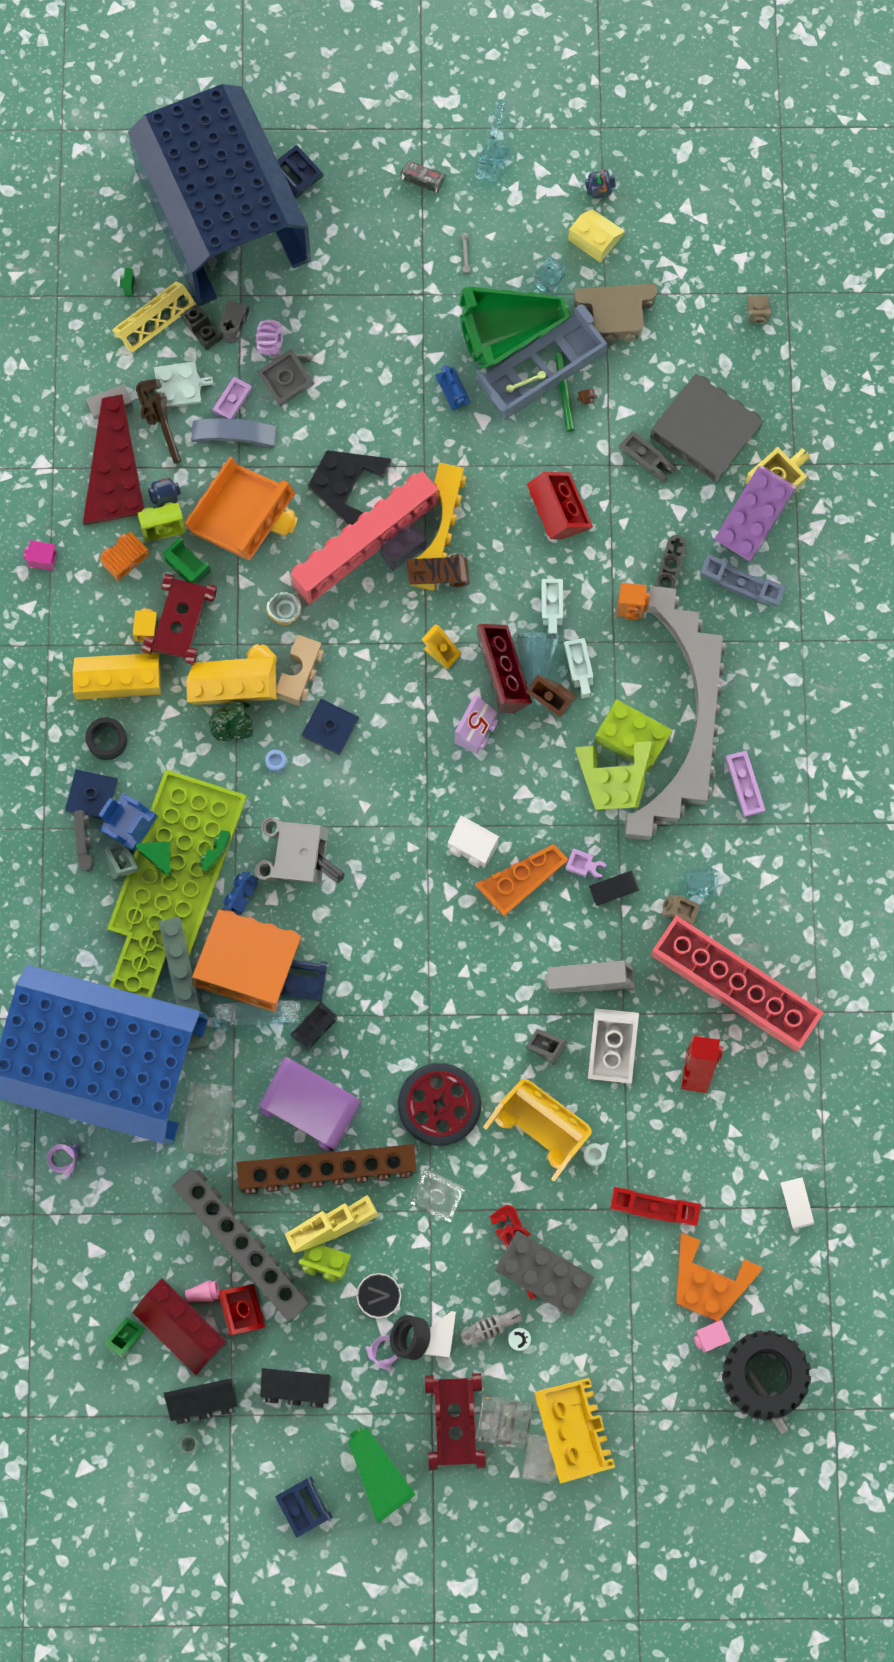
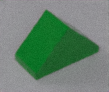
M169 841L138 843L135 846L137 851L168 879L172 877V856Z
M126 1317L103 1345L126 1359L145 1329Z

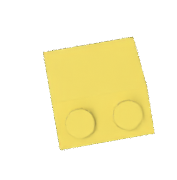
M591 209L581 214L571 226L568 241L601 263L625 234V231Z

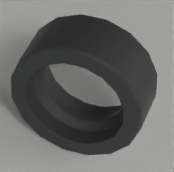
M109 717L99 718L93 721L87 728L85 735L86 744L90 752L98 759H115L126 749L127 734L122 724L116 719ZM103 727H111L119 734L118 744L111 750H100L94 743L95 733Z
M411 1315L399 1317L394 1323L390 1334V1347L397 1357L417 1360L425 1354L431 1337L427 1321ZM413 1327V1340L407 1348V1336Z

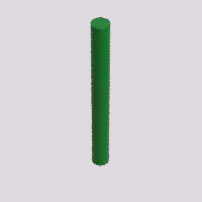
M561 352L555 354L557 372L565 367L563 353ZM564 379L559 383L566 431L572 432L575 431L568 383L567 379Z

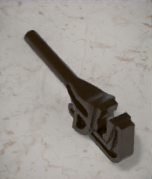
M159 379L141 381L136 386V392L142 407L141 419H146L149 425H156L157 422L160 424L173 463H180L181 458L168 424L167 397L163 392L157 393L154 397H149L148 393L152 394L156 389L162 388V384Z

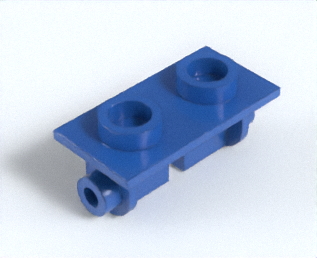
M448 365L441 368L442 372L435 376L452 411L471 403L455 368H449Z
M249 871L239 873L233 882L235 886L232 892H229L224 898L223 904L225 905L222 910L232 909V912L236 915L242 914L249 900L242 896L243 894L249 897L252 896L258 885V878L253 875L248 877Z

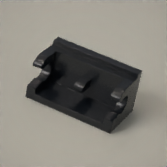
M321 1002L290 1036L309 1051L338 1020L337 1015Z

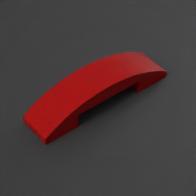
M619 1187L613 1188L610 1205L611 1210L690 1226H698L701 1204L638 1193L634 1190Z

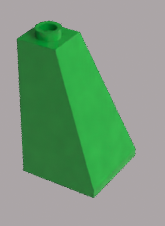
M359 1427L350 1434L352 1439L348 1442L375 1519L380 1523L415 1496V1493L367 1427L363 1430Z

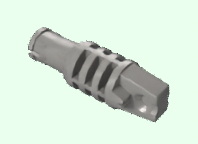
M517 1308L500 1316L494 1314L474 1323L460 1332V1335L466 1346L483 1342L505 1331L504 1328L522 1322V1317L519 1316L520 1313Z

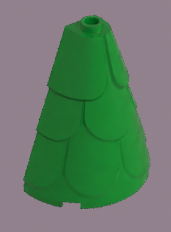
M474 286L463 288L460 295L459 305L460 307L463 306L460 323L464 341L473 361H479L478 365L481 368L496 365L535 339L542 338L570 317V309L568 304L565 303L564 297Z

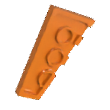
M553 844L529 856V858L517 862L501 872L499 871L486 880L476 883L475 886L497 911L505 917L568 862V858Z

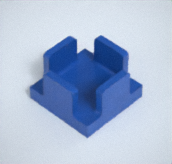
M122 794L118 802L109 798L99 813V817L104 820L99 831L135 852L137 850L135 846L142 842L158 815L139 801L126 794Z

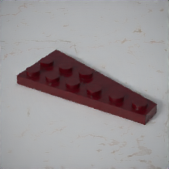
M123 394L104 397L101 401L83 525L137 516L144 509Z

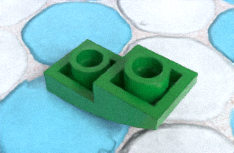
M221 830L220 836L216 835L213 848H216V850L207 848L206 855L202 854L199 867H202L203 874L208 875L222 859L230 842V832Z

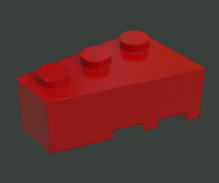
M695 1035L692 1037L687 1046L681 1089L702 1093L708 1092L715 1067L722 1058L723 1046H719V1039Z

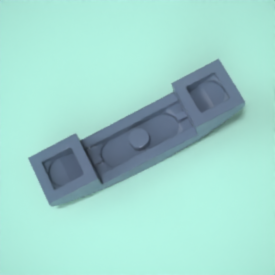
M213 418L194 420L191 442L212 443V440L253 443V446L274 448L276 427L265 423L240 419Z
M709 554L707 555L700 572L702 576L743 597L768 605H779L785 586L769 579L763 581L726 565L727 562Z

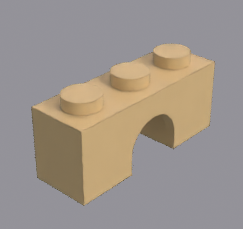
M297 634L290 652V658L292 661L300 663L303 668L297 675L282 673L276 688L277 699L300 706L302 701H306L309 689H307L309 681H314L317 672L315 666L317 662L320 663L324 655L320 642Z

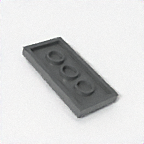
M519 1231L515 1232L494 1270L569 1316H573L594 1278Z

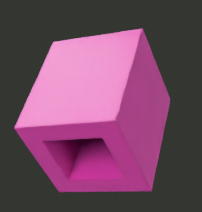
M30 540L29 547L26 546L24 549L23 557L26 559L28 567L53 571L58 551L55 544Z

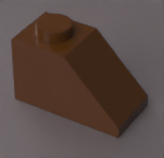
M539 674L526 691V693L559 717L567 713L578 697L561 684Z

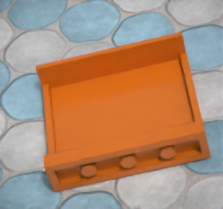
M230 457L222 466L216 478L211 482L208 490L199 499L192 513L188 515L184 524L193 535L250 561L296 493L288 482L284 480L280 483L238 465L233 457Z
M218 909L192 976V986L276 1012L279 997L298 947L301 945V935H298L293 930L279 929L271 923L257 922L252 917L238 916L230 910L223 911Z

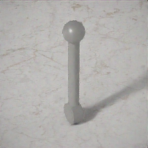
M467 233L461 234L464 255L462 272L464 274L470 272L467 253V239L469 235Z
M310 352L307 354H295L297 358H305L309 361L314 357ZM276 354L270 356L272 360H275L283 354Z

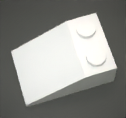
M595 1008L588 1079L632 1084L639 1013Z

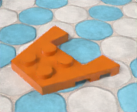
M681 1233L676 1304L718 1322L758 1276L763 1267L743 1260L736 1280L729 1279L693 1263L692 1261L700 1240Z

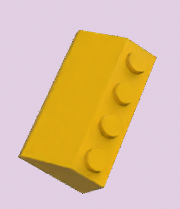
M160 653L74 658L73 693L76 700L161 695Z
M276 657L195 662L191 666L186 681L187 702L193 705L231 703L234 701L277 700Z

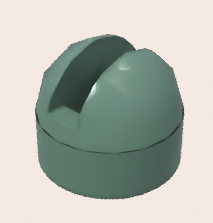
M184 1435L180 1438L179 1448L182 1452L190 1454L197 1449L198 1443L194 1436ZM190 1438L191 1440L187 1446V1449H184L183 1447L187 1439Z

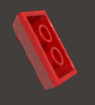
M544 471L527 483L530 496L536 505L537 513L541 517L545 532L550 539H565L593 528L570 472Z

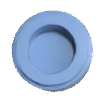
M280 750L268 752L265 757L266 767L272 772L282 771L287 764L285 754Z

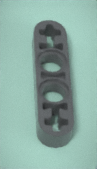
M673 535L669 538L655 587H661L660 581L668 579L672 584L670 588H675L686 548V541L682 536ZM675 541H678L679 546L682 547H678L675 555L672 554L674 545L672 544H674ZM667 560H674L677 567L675 569H668L665 562Z

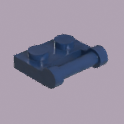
M298 145L294 146L277 160L281 169L286 165L301 181L297 185L282 169L295 198H299L305 190L323 177V172Z
M293 960L291 968L319 972V978L288 973L280 996L322 1002L328 962L313 963Z
M312 1476L275 1496L296 1538L333 1518L331 1512H327L313 1485L314 1480ZM304 1488L320 1516L313 1520L299 1493Z

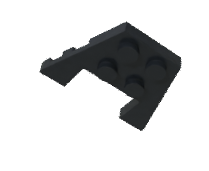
M326 450L308 484V489L325 505L329 506L341 520L343 519L348 525H353L364 512L345 503L362 471L366 470L384 478L391 464V459Z

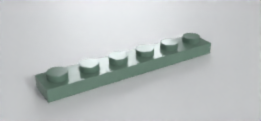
M181 917L159 921L176 1004L201 1011L196 987L192 986L193 972ZM206 1031L204 1037L192 1034L187 1050L208 1046Z

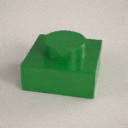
M125 268L124 275L120 276V288L124 289L125 296H133L135 276L133 268Z

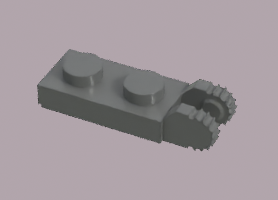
M634 431L619 445L620 450L650 474L652 473L661 482H665L667 476L657 468L659 464L669 473H673L676 470L674 465L664 458L665 456Z
M78 810L74 812L78 863L81 870L88 872L91 871L94 865V858L89 855V849H92V839L87 833V828H90V817L86 815V811Z

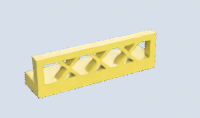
M176 281L112 329L116 337L123 341L129 352L133 353L178 319L182 313L196 305L184 284ZM184 294L189 303L182 308L176 307L177 299ZM164 308H170V317L166 320L160 319L161 311ZM147 321H155L154 329L151 332L144 331ZM133 332L139 333L138 341L131 345L126 337Z

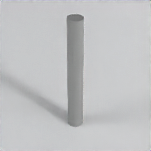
M754 1371L746 1374L755 1392L760 1396L769 1397ZM782 1417L772 1419L781 1435L789 1431Z

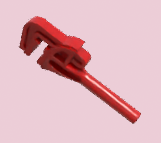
M504 1205L489 1216L492 1225L498 1224L500 1221H507L509 1216L513 1227L507 1225L505 1229L495 1231L497 1237L501 1239L506 1248L516 1231L527 1237L531 1236L529 1231L523 1228L515 1208L511 1205ZM526 1290L530 1300L538 1297Z

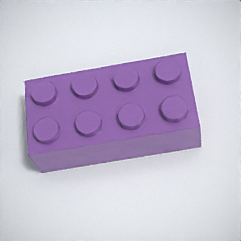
M758 466L714 540L746 560H753L797 487L766 467Z

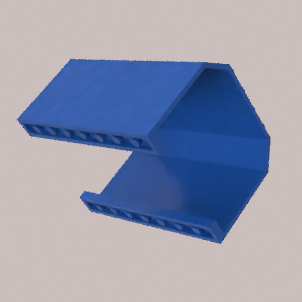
M26 965L16 984L0 1040V1099L159 1143L174 1144L180 1123L168 1120L191 1035L204 1037L209 1016L194 1009Z

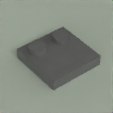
M292 349L257 371L280 407L314 385L313 380Z

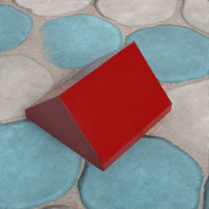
M254 1284L218 1291L231 1337L266 1328Z

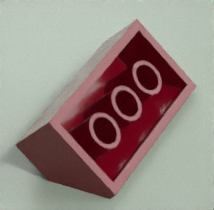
M478 624L476 635L497 700V706L500 713H516L532 704L530 695L526 693L528 687L509 626Z
M162 1278L143 1297L132 1312L196 1376L228 1343Z

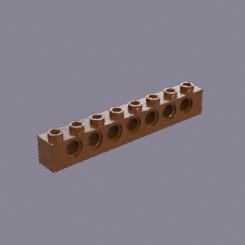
M414 1144L236 1162L238 1187L240 1191H244V1194L258 1193L257 1189L275 1192L280 1191V1187L288 1186L289 1190L301 1189L302 1185L311 1184V1187H322L325 1182H333V1185L346 1184V1180L354 1179L355 1183L368 1182V1178L377 1177L378 1181L390 1180V1176L399 1175L400 1178H411L413 1173H417ZM393 1157L400 1161V1165L395 1169L387 1165L388 1160ZM368 1160H375L378 1163V1167L374 1171H369L365 1168ZM345 1163H354L356 1166L355 1170L352 1173H346L343 1170ZM325 1164L333 1166L332 1174L323 1175L321 1173L322 1166ZM304 1166L311 1169L310 1176L306 1178L299 1175V1170ZM280 1169H287L289 1176L285 1180H280L277 1178V1172ZM259 1171H264L267 1174V1178L263 1182H257L254 1178L255 1174Z

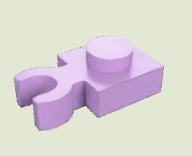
M573 848L565 870L586 877L587 872H590L594 878L601 879L602 874L597 873L596 868L601 867L605 869L606 864L602 861L591 862L593 855Z

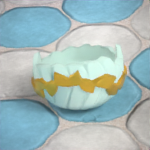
M288 592L276 593L267 603V614L276 623L288 625L299 617L301 603L293 594Z

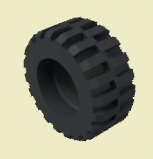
M762 1330L755 1331V1333L748 1334L739 1340L727 1354L722 1373V1381H724L725 1385L724 1390L729 1395V1401L733 1406L736 1405L741 1413H746L751 1418L764 1420L784 1417L796 1409L809 1391L808 1386L811 1383V1376H809V1370H811L810 1363H807L805 1358L807 1355L804 1350L801 1351L799 1349V1344L795 1340L791 1341L788 1339V1335L783 1333L777 1334L776 1331L772 1330L768 1332H763ZM760 1354H771L782 1361L787 1370V1383L779 1394L764 1397L754 1393L749 1388L745 1378V1370L753 1357Z

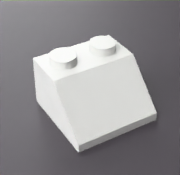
M460 816L448 841V848L453 855L457 857L462 855L469 859L468 862L477 868L480 866L485 868L498 847L499 836Z

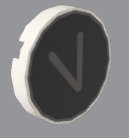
M376 1273L362 1280L358 1286L356 1297L360 1309L366 1315L381 1319L390 1316L396 1311L400 1305L401 1292L395 1279L387 1274Z

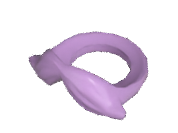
M65 1144L53 1146L47 1154V1163L51 1170L65 1173L69 1177L75 1170L76 1160L79 1155L77 1144L73 1146ZM60 1149L65 1150L71 1155L73 1162L64 1167H56L51 1159L53 1153Z
M380 1336L371 1346H366L365 1349L370 1360L374 1361L379 1368L390 1372L391 1365L398 1357L394 1354L393 1357L379 1362L375 1359L378 1345L382 1341H390V1336Z

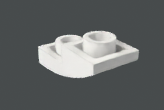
M803 1178L782 1182L781 1186L792 1228L797 1229L814 1225Z

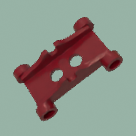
M166 573L162 581V590L169 591L155 637H145L142 653L151 655L152 652H160L180 657L182 660H185L186 664L194 665L198 649L192 648V644L197 635V626L200 625L205 601L214 602L217 586L208 584L206 587L174 579V575ZM180 604H185L189 610L185 614H180L176 608ZM174 623H180L183 626L182 631L179 633L172 632L170 628Z
M472 1373V1378L434 1380V1375L425 1376V1394H435L437 1452H428L429 1471L438 1470L440 1465L476 1464V1468H486L485 1449L476 1450L473 1392L482 1391L481 1373ZM453 1403L461 1407V1413L457 1417H452L448 1413V1407ZM456 1426L462 1430V1436L459 1440L450 1438L449 1430L452 1427Z

